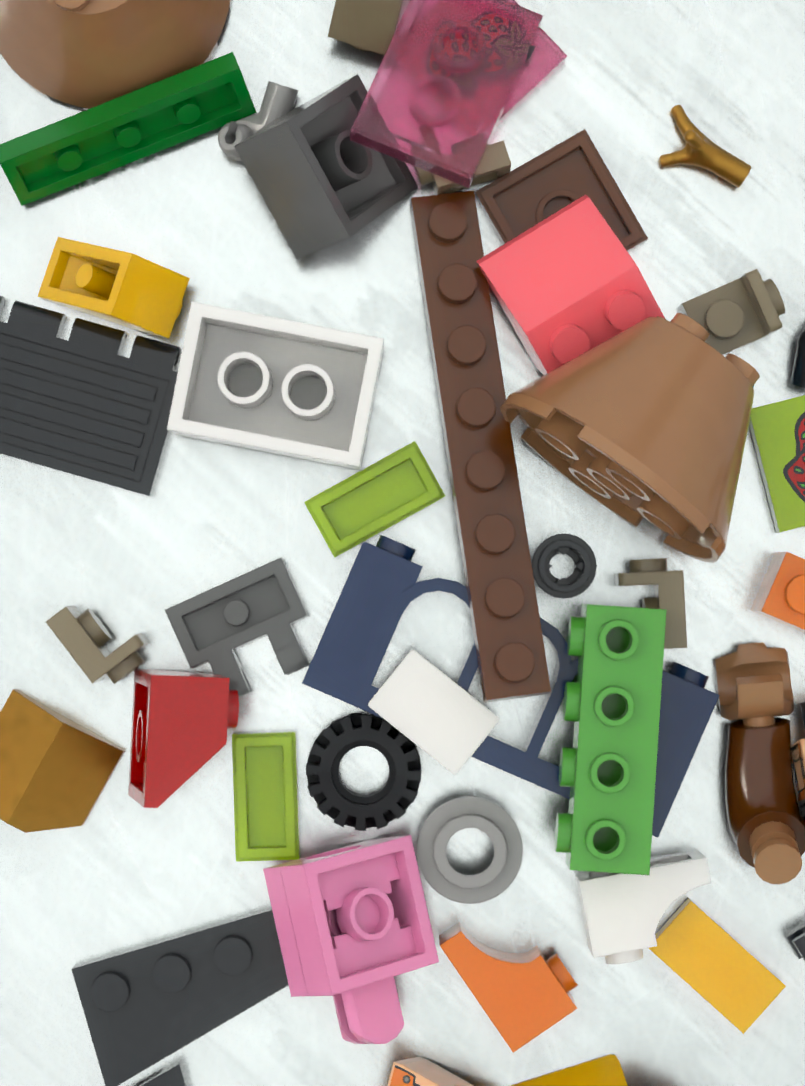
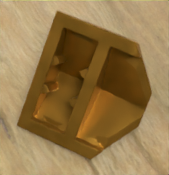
M13 689L0 712V819L25 833L84 825L125 750L24 693Z

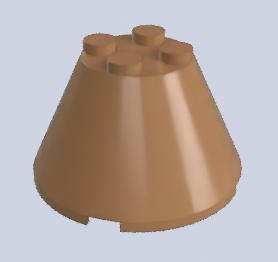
M0 0V54L12 70L39 93L48 98L51 97L63 103L87 110L206 63L218 46L217 41L224 28L228 11L231 8V0Z
M676 313L671 322L659 316L648 317L518 389L507 397L500 407L504 419L512 423L515 417L518 416L528 427L520 438L570 482L634 527H637L643 518L647 519L654 526L668 534L663 543L674 550L700 561L717 562L726 549L755 394L753 386L760 375L754 367L740 357L730 353L724 357L708 345L706 340L709 338V333L698 322L682 313Z

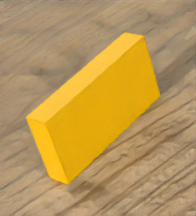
M689 898L655 934L657 946L649 948L743 1034L786 987L783 982Z

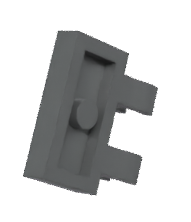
M282 557L165 609L190 668L194 669L209 662L214 674L230 678L229 689L237 690L239 697L253 691L245 671L234 650L268 636L284 675H290L310 665L292 626L293 623L309 616Z

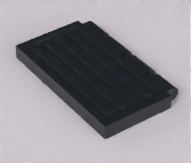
M0 296V318L5 303V297ZM16 300L12 306L8 322L0 321V454L152 497L170 436L167 425L178 374L175 369L181 348L137 335L130 358L123 357L121 352L126 337L125 331L80 318L75 319L69 340L60 339L65 323V314Z

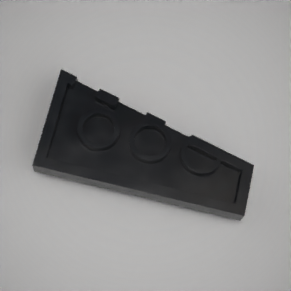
M272 907L74 965L71 969L105 1086L120 1085L288 986Z

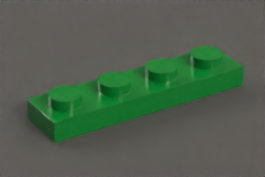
M231 52L0 144V165L21 206L222 127L228 122H235L257 112L234 53Z

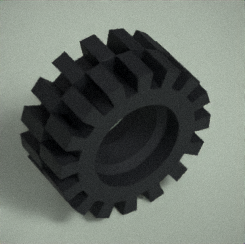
M352 713L349 716L340 717L333 721L320 733L309 752L306 775L310 796L315 799L318 804L317 808L323 815L327 814L334 819L333 823L342 827L347 825L355 827V830L366 831V828L377 827V829L388 826L389 822L396 818L399 819L406 813V809L414 802L418 794L421 782V762L416 744L385 719L374 714ZM369 746L375 748L384 755L388 762V780L383 788L374 794H354L341 782L339 776L340 761L349 750L355 747Z

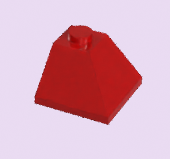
M153 669L134 670L128 795L142 807L158 808L226 745L227 729H236L239 716V695L237 690L229 689L230 678L218 674Z

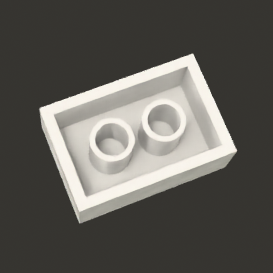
M192 301L167 430L177 435L361 470L384 351V338Z

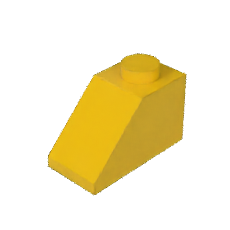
M58 237L38 297L130 329L169 339L175 320L181 312L182 299L190 278L133 253Z

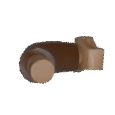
M764 642L738 644L737 652L715 659L717 694L720 695L718 698L720 715L728 720L743 719L733 722L728 726L725 764L727 819L730 833L744 861L755 868L756 874L763 881L769 884H783L791 881L799 874L802 867L801 856L805 852V826L800 815L794 788L790 720L775 718V716L790 715L794 711L788 652L785 648H767Z

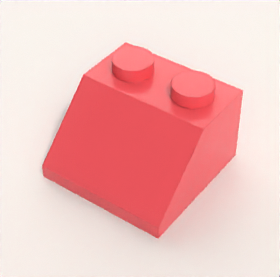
M586 194L476 261L534 366L543 375L648 317L659 316L665 319L638 266Z

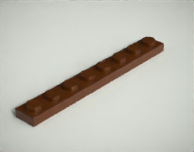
M474 190L413 197L410 201V212L484 703L546 695L551 692L512 434L510 423L504 419L500 409L506 400L490 291L488 282L476 262L484 257Z

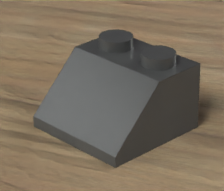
M358 74L270 122L234 146L297 260L352 237L418 187Z

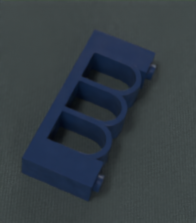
M380 535L376 546L363 541L302 684L381 717L368 706V703L381 688V686L374 684L373 681L403 612L411 601L423 593L434 591L452 593L464 601L470 610L467 588L459 582L442 578L428 579L416 583L423 566L411 562L416 551L415 549L383 535ZM540 618L542 635L553 648L556 663L550 683L551 692L545 695L523 748L489 733L471 757L569 799L570 787L559 786L560 764L539 755L564 698L566 682H572L578 673L579 656H569L567 652L568 644L559 630ZM474 635L455 681L465 691H468L478 668ZM673 662L669 673L665 671L662 673L652 835L657 838L661 833L720 696L704 689L709 676L676 662Z

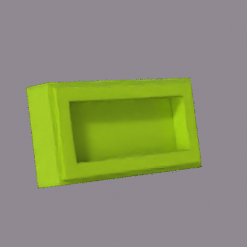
M416 441L308 499L304 503L334 558L363 543V541L376 536L446 496Z
M296 731L233 733L232 758L236 862L300 859Z

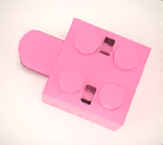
M411 835L366 840L264 868L263 871L291 997L333 996L340 1032L345 1041L353 1044H386L395 1039L404 1027V1020L394 976L439 962Z

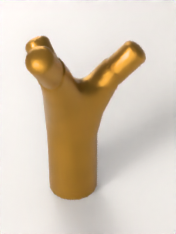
M681 105L674 106L671 109V114L686 140V145L679 151L661 155L659 157L660 165L668 167L686 164L705 168L739 188L749 174L751 166L706 137L687 117Z

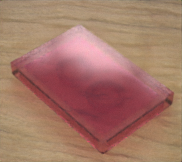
M410 0L350 130V140L470 188L539 31L543 15L506 0Z

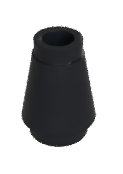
M557 534L547 538L538 546L532 559L533 577L536 583L545 593L556 598L565 599L580 595L588 589L596 574L597 565L593 550L583 539L571 534ZM557 554L566 555L572 563V570L565 578L558 579L549 570L552 567L549 564L550 560Z

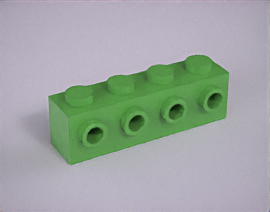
M582 604L581 617L570 616L567 652L569 656H579L577 682H566L563 720L574 722L573 748H561L559 765V786L570 787L569 812L557 813L555 827V852L566 853L565 863L569 870L650 875L666 609Z

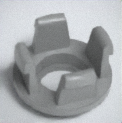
M464 796L440 805L425 820L418 836L417 859L425 880L438 894L458 903L476 904L497 897L513 883L522 864L523 843L515 821L502 807L483 797ZM465 828H476L485 832L494 846V857L490 866L482 873L476 875H463L455 871L449 864L446 856L450 838L457 831Z

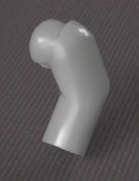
M268 81L260 111L238 121L228 122L221 128L218 134V143L222 152L235 161H242L234 146L270 122L292 111L299 90Z

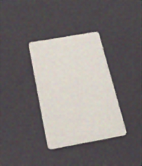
M414 649L406 655L368 703L372 710L454 775L461 770L500 720L498 716Z

